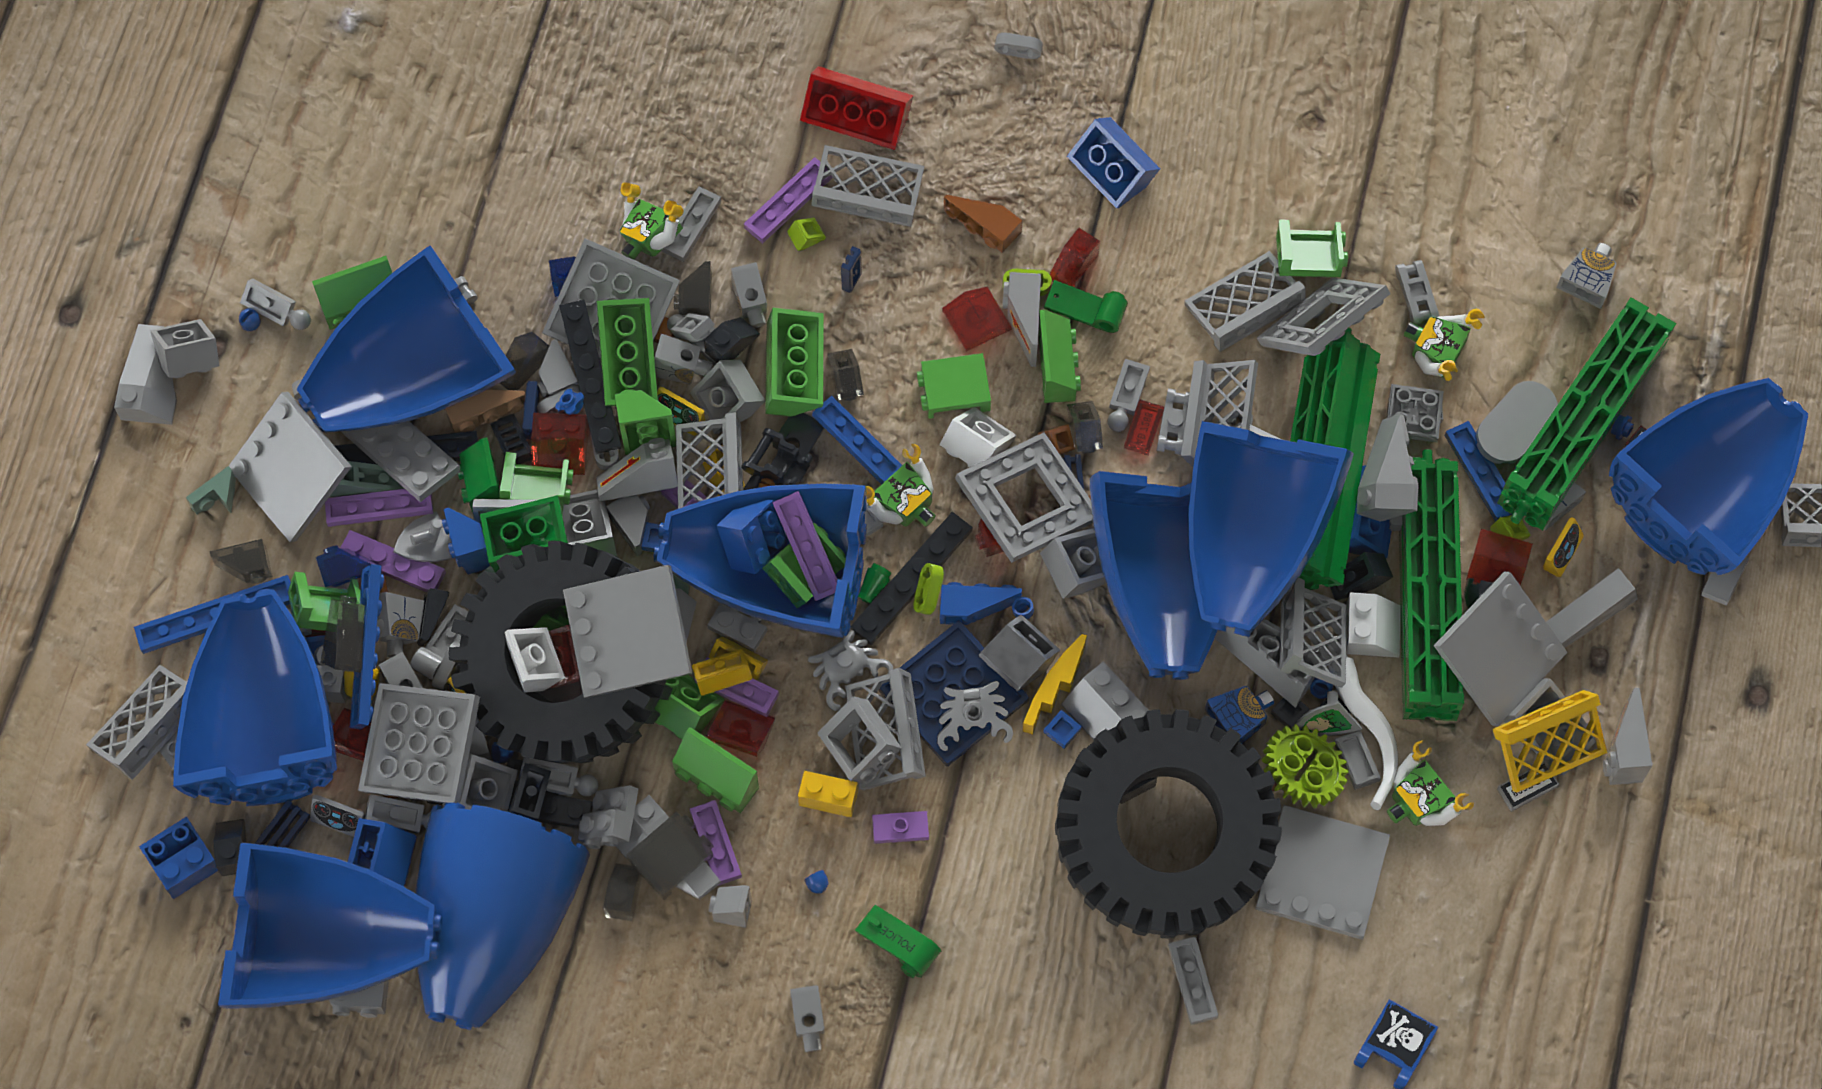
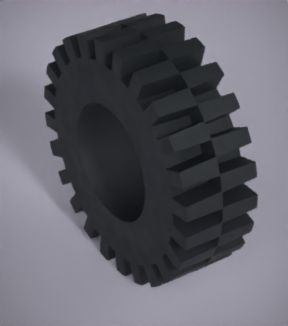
M548 541L547 547L535 544L521 547L523 555L519 557L508 554L504 555L496 561L500 567L496 573L483 571L476 579L482 586L478 595L465 594L460 605L469 609L465 621L454 619L451 632L461 635L460 647H449V660L460 664V673L451 675L453 686L456 689L465 691L466 694L480 696L477 711L480 721L475 726L484 735L496 737L498 739L496 744L506 750L519 752L522 754L521 756L563 764L567 762L589 763L593 762V758L596 756L610 757L620 752L618 749L620 744H633L643 736L638 729L643 724H654L659 718L660 713L654 709L659 699L669 700L673 688L665 685L666 680L590 698H584L582 693L574 699L552 703L538 692L524 693L506 643L505 631L533 628L543 615L555 608L565 606L563 589L640 572V570L632 564L620 560L619 557L582 543L571 545L562 541Z
M1160 709L1150 710L1143 717L1133 719L1131 715L1119 720L1117 726L1110 730L1106 728L1095 736L1094 741L1087 748L1084 747L1077 756L1074 765L1066 776L1058 799L1055 835H1057L1059 843V859L1061 863L1065 864L1070 884L1074 889L1078 888L1084 895V902L1092 910L1097 908L1107 916L1106 921L1117 927L1122 924L1133 929L1132 933L1145 936L1148 933L1160 935V938L1166 939L1174 938L1181 934H1189L1191 936L1202 933L1205 929L1214 925L1218 926L1228 920L1233 914L1243 908L1263 885L1268 872L1275 863L1277 857L1275 855L1276 846L1281 840L1282 827H1278V816L1281 813L1280 798H1274L1272 787L1275 782L1270 771L1264 773L1259 765L1261 759L1259 753L1254 747L1247 750L1239 742L1241 735L1234 729L1230 728L1225 732L1215 726L1216 719L1206 715L1201 720L1188 717L1189 711L1176 709L1172 715L1161 714ZM1154 777H1174L1184 780L1199 789L1210 802L1217 823L1216 842L1210 856L1198 866L1176 873H1166L1150 869L1133 858L1125 848L1117 827V812L1120 800L1133 786Z

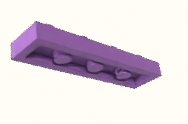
M814 157L744 223V228L763 244L812 198L821 162ZM832 175L822 180V187L833 178Z
M406 489L328 498L325 502L326 523L328 527L434 514L432 494L422 502H419Z
M799 491L773 502L815 601L834 594L837 585L836 575Z
M349 530L338 551L340 557L364 567L370 564L382 565L381 574H385L388 577L425 592L430 588L438 589L446 574L444 568L429 562L404 558L393 553V547Z

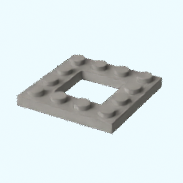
M1331 278L1259 335L1257 340L1263 347L1316 356L1322 353L1326 348L1325 346L1332 340L1342 337L1348 327L1361 322L1367 312L1381 306L1384 299L1391 293L1386 285ZM1331 303L1344 305L1317 328H1305V324L1309 320L1322 315L1325 311L1324 308Z
M1045 433L1039 434L956 474L955 480L1011 563L1047 546L1054 538L1072 534L1093 523L1091 499ZM1035 468L1061 507L1021 526L995 487Z

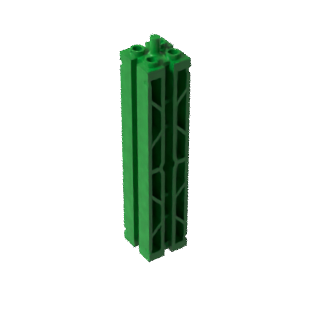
M1630 297L1624 309H1622L1514 471L1508 477L1497 504L1502 506L1506 512L1512 513L1510 520L1513 523L1519 524L1525 516L1524 520L1528 525L1537 527L1542 531L1544 530L1550 518L1554 515L1614 425L1618 416L1622 413L1657 358L1663 352L1669 340L1668 338L1677 323L1660 313L1654 316L1647 312L1649 307Z
M1349 327L1345 330V334L1342 337L1328 343L1322 353L1316 356L1306 355L1304 357L1290 438L1291 442L1297 443L1298 440L1345 448L1354 454L1340 498L1321 542L1298 577L1305 580L1304 588L1309 590L1319 589L1321 584L1325 587L1343 585L1345 575L1343 570L1346 569L1378 373L1377 364L1380 361L1381 355L1372 349L1369 344L1360 343V340L1354 337L1352 329Z
M1425 449L1422 450V458L1413 457L1414 465L1411 466L1412 475L1418 481L1417 511L1402 515V527L1399 531L1403 719L1424 720L1425 717L1440 721H1457L1460 710H1462L1464 705V687L1434 645L1462 616L1458 461L1439 458L1433 464V451Z

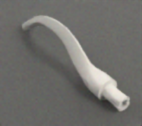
M1331 645L1327 646L1331 654L1336 657L1337 653ZM1346 655V684L1342 688L1335 686L1349 711L1374 734L1380 745L1384 766L1383 780L1370 804L1373 809L1379 810L1393 786L1397 773L1398 751L1393 730L1383 713L1363 692L1359 684L1354 660ZM1329 665L1328 669L1330 673L1337 676L1335 670L1331 667V665Z

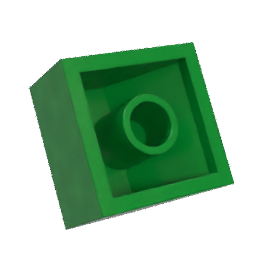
M486 437L480 439L459 454L461 464H458L460 466L458 476L459 480L464 479L466 486L461 488L464 504L469 503L472 512L474 499L500 498L495 463L488 438Z

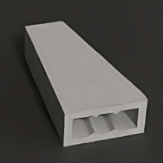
M1618 568L1546 621V623L1565 648L1638 600L1636 589Z

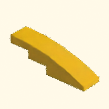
M1081 634L1061 655L1046 675L1025 717L1023 732L1033 735L1040 712L1052 713L1059 690L1070 693L1086 646L1087 635Z

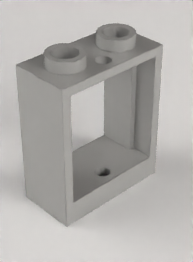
M855 696L817 732L848 779L861 784L872 781L876 777L877 772L884 765L890 763L894 759L895 754L902 748L871 703L866 699ZM862 720L878 742V745L856 765L841 741Z

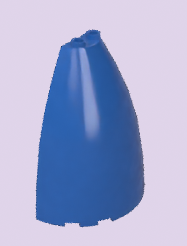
M430 245L395 270L365 296L337 326L297 387V391L301 395L298 402L306 413L311 410L315 417L313 422L322 432L363 430L400 424L432 415L488 390L516 374V371L488 329L478 319L462 295L458 285Z
M1770 378L1739 384L1705 395L1676 409L1640 434L1615 456L1609 471V476L1613 478L1614 485L1611 487V492L1615 503L1622 505L1626 512L1624 519L1632 530L1650 548L1671 563L1675 564L1679 561L1687 565L1689 571L1703 575L1707 572H1716L1717 575L1731 572L1756 545L1784 502L1795 476L1802 451L1808 413L1798 402L1787 401L1783 397L1782 388Z
M1202 421L1193 465L1189 503V551L1201 620L1210 622V628L1226 632L1227 627L1235 629L1234 634L1250 637L1251 632L1280 602L1301 575L1321 542L1340 498L1352 463L1353 452L1345 448L1298 440L1296 443L1265 437L1250 430Z
M1099 471L1090 478L1092 516L1102 572L1114 607L1133 646L1148 669L1149 677L1162 678L1165 675H1172L1174 680L1189 679V674L1200 671L1217 633V630L1210 628V622L1201 620L1193 581L1189 551V503L1192 482L1182 487L1147 484V476Z
M849 484L767 486L737 491L666 513L665 522L660 523L659 539H663L660 546L655 547L654 562L661 566L670 565L672 573L690 586L719 603L749 616L802 631L844 638L850 631V620H854L858 603L857 596L860 593L863 574V547H860V545H865L866 486ZM799 491L812 523L822 527L827 532L829 540L845 553V566L835 574L837 578L835 593L817 601L812 597L805 604L796 608L762 568L756 574L731 569L716 525L732 510L765 500H773L775 502ZM780 521V524H781V527H782V530H783V533H784V536H785V539H786V543H787V544L782 548V549H784L790 542H789V539H788V537H787V535H786V533H785V530H784V528H783V526H782V523H781V521Z
M274 589L259 590L256 596L248 598L244 594H236L232 598L222 599L197 652L183 695L175 746L173 786L192 798L201 795L209 797V803L230 805L232 801L246 802V806H262L283 803L287 800L292 801L313 793L314 787H325L333 779L334 771H337L333 725L323 680L311 649L293 616Z
M445 803L444 808L440 805H435L432 808L421 850L415 894L435 905L436 915H442L441 932H436V942H439L438 959H432L417 967L425 1014L429 1015V1019L444 1023L446 1018L456 1021L455 1025L466 1030H471L472 1027L480 1028L511 997L532 972L553 941L576 894L590 857L588 849L583 844L577 843L575 846L571 841L572 837L559 830L545 831L546 829L541 826L542 823L494 808L472 805L471 809H465V806L460 803Z
M240 843L233 897L238 904L233 948L232 950L225 951L218 1005L221 1008H270L326 1001L363 991L394 979L432 959H438L439 942H436V932H441L442 915H436L435 905L407 888L371 870L337 858L284 847Z

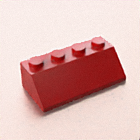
M818 66L810 74L800 121L895 150L908 120L914 95Z

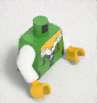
M624 182L620 187V191L623 196L627 197V201L624 204V219L620 234L626 240L627 245L621 253L635 260L640 252L652 257L656 256L663 248L672 244L675 237L683 229L677 217H681L684 210L682 206L670 200L665 202L663 209L641 199L635 201V198L641 193V188L636 184Z
M1472 309L1465 315L1430 317L1424 328L1414 323H1409L1404 337L1416 342L1412 356L1424 374L1442 376L1446 381L1452 379L1450 372H1458L1455 362L1468 339L1471 330L1469 327L1471 325L1475 329L1482 327V323L1478 319L1485 318L1480 309Z
M911 444L914 448L912 456L909 455L907 449L902 450V455L907 459H911L912 462L910 464L908 462L903 464L875 491L872 487L866 486L867 508L881 522L908 526L917 519L927 527L936 517L928 508L932 503L934 489L930 473L923 459L918 458L921 454L920 447L916 444Z
M1424 740L1414 744V753H1410L1397 770L1392 794L1396 804L1387 810V814L1394 823H1398L1407 816L1415 826L1420 824L1425 826L1445 825L1461 813L1460 810H1471L1474 807L1473 802L1468 803L1466 806L1462 804V800L1469 794L1460 793L1455 797L1425 759L1423 761L1420 760L1421 757L1428 756L1432 752L1431 747L1424 754L1419 751V746Z

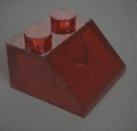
M533 413L531 436L532 466L562 469L563 461L567 459L569 460V469L573 470V475H585L589 431L586 414Z

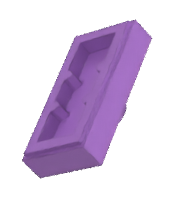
M927 811L872 815L874 844L929 840Z

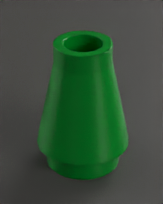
M873 563L871 568H867L860 593L857 597L863 602L871 604L891 581L889 577L892 573L886 568Z

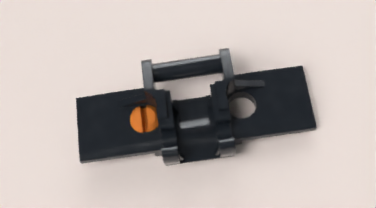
M805 413L789 416L779 433L765 428L762 432L763 437L749 460L744 461L741 466L746 473L752 475L743 490L776 485H799L813 462V456L809 453L825 428L814 417ZM796 441L799 443L800 447L796 448L794 445L787 442ZM772 443L773 448L778 450L776 457L771 465L767 463L764 467L758 466V463Z

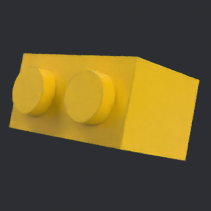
M804 771L798 793L799 806L852 818L858 795V782Z

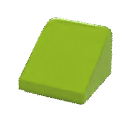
M815 217L795 220L787 231L798 251L807 249L826 239Z
M1512 515L1500 517L1490 527L1492 534L1502 549L1508 548L1531 536L1522 520L1519 524H1515L1510 520Z

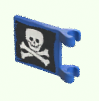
M1389 999L1357 1054L1354 1065L1364 1068L1373 1052L1402 1069L1393 1087L1404 1089L1438 1027Z

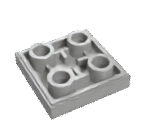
M1391 384L1387 418L1399 414L1404 415L1409 439L1437 443L1444 391Z

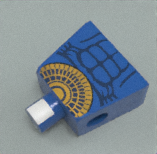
M1243 686L1208 699L1205 710L1209 717L1217 720L1216 727L1225 732L1230 728L1237 731L1241 735L1239 742L1243 744L1266 724L1267 715L1264 710L1274 705V700L1267 690L1254 696L1248 686Z

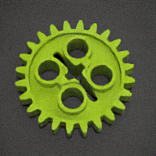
M1297 724L1291 729L1285 726L1282 731L1278 730L1268 740L1267 746L1263 750L1265 756L1262 759V762L1268 765L1263 771H1270L1274 782L1277 783L1274 790L1282 789L1284 791V799L1289 795L1292 796V804L1301 800L1304 808L1309 803H1311L1313 808H1316L1319 804L1324 807L1329 801L1332 803L1344 790L1343 786L1348 781L1345 778L1348 770L1342 767L1346 764V760L1338 758L1342 751H1334L1335 742L1327 743V735L1324 734L1322 737H1319L1318 729L1316 728L1310 733L1307 725L1301 730ZM1312 751H1315L1316 755L1298 781H1295L1296 774L1303 767Z

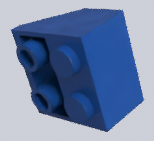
M765 500L732 510L716 525L730 568L733 570L756 574L787 544L778 514L773 505V500Z
M449 507L443 509L446 517L442 519L443 528L446 535L449 534L451 543H448L451 557L455 558L458 567H463L468 575L487 569L490 564L482 525Z
M187 816L139 846L173 899L218 871L215 859Z
M359 818L348 863L371 870L405 887L417 836L388 823Z

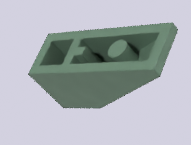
M347 461L352 467L330 497L405 488L379 465Z

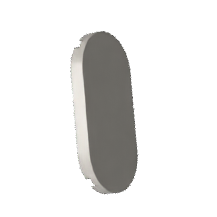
M1524 381L1516 384L1479 425L1476 437L1480 453L1486 459L1496 464H1512L1520 460L1558 405L1556 397L1551 390L1543 384L1534 381Z

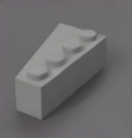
M1263 619L1251 632L1250 637L1234 634L1235 629L1227 627L1226 632L1217 630L1215 639L1294 707L1298 705L1315 677L1293 669L1290 674L1280 671V627ZM1319 650L1314 652L1322 662L1326 660ZM1307 655L1303 656L1304 663L1314 666Z

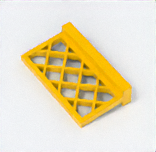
M1582 690L1493 729L1495 739L1501 742L1514 792H1520L1607 753L1597 706L1601 705L1598 694ZM1589 712L1590 721L1585 729L1579 726L1578 723L1582 714ZM1566 722L1570 725L1564 738L1555 735L1559 725ZM1576 728L1584 732L1578 746L1570 743ZM1544 732L1547 736L1541 748L1533 745V742L1538 733ZM1592 736L1595 738L1597 749L1587 752L1584 748L1589 737ZM1553 738L1561 741L1555 756L1547 752ZM1521 742L1524 746L1519 757L1516 758L1512 754L1510 745ZM1567 746L1576 749L1570 761L1565 762L1561 760ZM1530 748L1539 752L1532 766L1524 762ZM1546 755L1552 758L1553 761L1549 769L1543 772L1539 770V767ZM1522 765L1531 769L1526 780L1519 782L1518 774Z

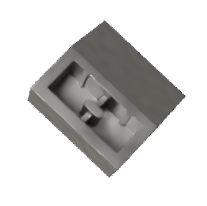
M1020 615L1008 623L981 651L979 657L1003 677L1009 685L1019 691L1048 670L1060 649L1026 618Z

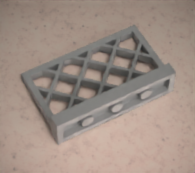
M825 145L812 194L811 206L911 227L924 166ZM828 154L839 156L843 162L832 168L827 161ZM857 160L864 161L868 168L857 173L851 164ZM882 165L889 167L893 172L883 179L876 171ZM847 167L853 176L842 182L836 172ZM906 171L918 173L917 178L908 184L901 176ZM872 172L877 182L867 187L861 177ZM830 175L838 184L832 188L821 186L822 180ZM896 177L903 187L892 192L886 183ZM854 181H857L863 189L856 194L849 192L846 188L847 185ZM882 186L888 195L879 199L875 198L871 191ZM907 191L912 198L911 204L899 203L896 196Z
M1270 251L1184 301L1188 310L1213 338L1214 346L1219 352L1291 311L1305 300V286L1300 281L1296 282L1292 276H1279V274H1276L1277 272L1279 273L1278 260ZM1268 261L1274 267L1273 273L1259 271V267ZM1242 276L1253 277L1252 285L1237 284ZM1257 278L1271 279L1270 288L1255 286ZM1275 280L1285 281L1289 285L1284 290L1273 289ZM1222 288L1232 290L1230 298L1216 296V293ZM1235 291L1250 292L1249 299H1234ZM1253 294H1268V297L1263 302L1252 301ZM1200 301L1210 302L1209 311L1197 309L1194 304ZM1214 303L1229 304L1227 313L1213 311ZM1232 305L1247 307L1246 312L1241 315L1231 314ZM1211 318L1225 319V323L1221 327L1214 329L1210 324Z
M1204 360L1194 361L1181 456L1192 467L1194 465L1202 421L1210 422L1217 416L1221 421L1220 425L1229 426L1228 424L1241 414L1243 416L1242 423L1237 428L1250 429L1258 362L1256 360L1207 364ZM1242 369H1249L1248 376L1243 381L1239 382L1235 378ZM1225 371L1227 375L1216 385L1214 383L1215 372ZM1233 379L1238 385L1226 395L1222 389ZM1244 390L1246 392L1245 399L1236 406L1232 400ZM1220 392L1224 399L1212 408L1210 406L1211 399ZM1230 403L1235 409L1223 419L1218 413Z
M736 412L726 413L724 419L676 425L677 481L679 486L678 509L685 507L692 498L697 502L703 501L696 494L704 485L713 490L705 500L714 498L718 494L722 496L743 491L741 423ZM722 427L723 433L716 440L707 435L713 428ZM683 432H696L698 436L690 444L683 440ZM705 439L712 445L702 454L695 447ZM716 449H719L723 452V457L715 464L708 457ZM690 452H693L699 458L689 467L684 463V458ZM705 461L713 468L702 477L696 470ZM718 471L724 476V480L716 487L709 480ZM693 475L700 481L692 490H689L684 486V482Z
M1791 483L1788 492H1796L1802 499L1795 504L1786 495L1781 505L1783 525L1782 546L1822 547V524L1814 519L1822 513V504L1812 497L1814 493H1822V484ZM1806 501L1817 509L1811 515L1800 508ZM1795 512L1805 521L1803 523H1790L1789 516Z
M1298 578L1282 598L1280 671L1290 674L1293 669H1296L1342 688L1346 684L1347 605L1304 588L1305 580ZM1304 598L1310 600L1315 607L1311 608ZM1327 608L1337 611L1338 617L1334 618ZM1319 611L1326 619V622L1323 623L1315 613ZM1307 616L1315 626L1311 628L1304 620V617ZM1331 626L1338 636L1334 637L1327 627ZM1319 631L1327 641L1322 642L1315 632ZM1307 636L1315 646L1310 647L1303 637ZM1331 645L1337 653L1336 657L1331 654L1327 646ZM1319 650L1326 661L1322 662L1314 652ZM1307 655L1314 666L1304 663L1303 656ZM1331 665L1337 676L1330 673L1326 666Z
M159 665L86 745L133 780L178 731L182 699L188 681H184ZM164 675L166 677L165 684L155 687L157 681ZM179 688V689L171 696V690H174V689ZM164 692V699L154 702V695ZM147 697V704L137 707V703L142 698ZM159 709V711L153 716V710ZM146 712L145 720L135 722L136 715ZM129 717L127 725L118 727L124 718ZM141 729L134 737L135 730ZM127 733V740L117 742L118 735ZM110 737V745L98 747L104 739ZM123 749V750L116 756V750Z
M901 668L890 670V674L846 685L847 702L855 696L854 691L865 689L869 692L865 699L870 703L874 696L883 701L877 711L880 718L888 706L894 709L895 716L889 725L887 723L885 725L891 733L894 732L898 735V743L902 747L895 754L894 759L880 769L874 780L866 784L859 783V788L867 790L908 778L919 779L926 777L911 674ZM890 682L891 691L884 699L877 692L883 683ZM859 723L851 730L856 765L866 757L863 754L862 747L868 738L876 743V746L878 745L876 739L870 735L869 729L866 728L863 731L859 728ZM895 758H898L902 762L903 772L893 775L888 769Z

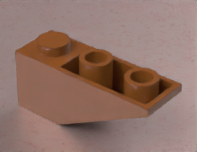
M947 194L944 196V210L946 214L952 219L957 218L970 233L978 234L982 237L984 242L992 249L996 248L1003 253L1022 233L1023 220L1002 205Z

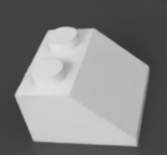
M973 407L952 420L940 446L945 448L949 455L966 462L970 468L1006 451L1014 441L1016 434Z
M1350 593L1346 604V654L1399 658L1401 606L1377 594Z
M547 627L510 629L505 631L506 643L524 693L545 691L565 678Z

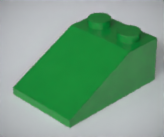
M558 495L480 514L488 561L495 573L500 569L496 561L506 554L516 557L523 555L521 547L531 544L547 547L548 541L568 543Z

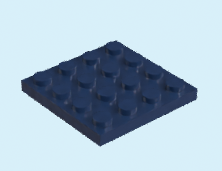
M960 620L899 667L911 674L920 738L946 767L991 732V722H988L984 728L972 726L968 730L958 726L959 741H954L952 736H947L944 739V744L948 747V750L943 751L937 744V736L951 721L950 718L944 724H940V717L950 709H941L940 705L946 700L955 698L944 692L945 687L955 690H966L984 687L995 681L999 682V686L989 694H998L1005 698L1003 702H994V704L1000 705L1008 711L1007 716L996 712V716L1003 721L1029 701V696L1023 689L1017 691L979 657L984 647ZM890 682L883 683L878 690L885 698L891 691Z

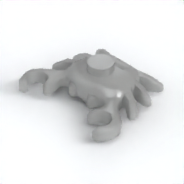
M851 630L844 640L829 650L808 658L810 663L822 662L813 672V676L818 677L825 672L820 680L819 688L824 690L827 682L830 681L831 685L827 693L826 703L834 711L841 709L839 704L833 702L834 697H847L846 692L839 686L840 683L849 684L853 677L862 676L865 667L870 669L874 678L878 676V669L880 667L887 668V674H890V670L893 669V665L888 660L867 657L868 655H878L876 649L861 648L867 645V640L863 639L851 643L855 636L854 630Z
M995 681L984 687L966 690L944 688L946 694L955 698L946 700L940 705L941 709L950 708L940 717V724H944L951 718L949 724L937 736V744L943 751L948 750V747L944 744V739L947 736H952L954 741H959L958 726L968 730L972 726L984 728L988 722H991V735L993 737L997 735L1000 729L1006 730V735L1003 738L1004 742L1008 743L1012 739V727L996 716V712L1003 716L1008 715V711L1002 706L994 704V702H1003L1005 698L998 694H989L999 686V682Z

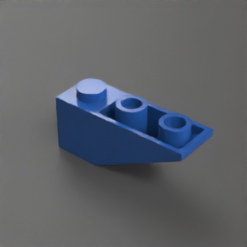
M958 582L942 585L940 624L953 625L960 620L963 625H969L1012 606L1017 598L1022 597V588H1016L1014 585L990 587L988 584L983 583L975 584L974 586H963V584Z

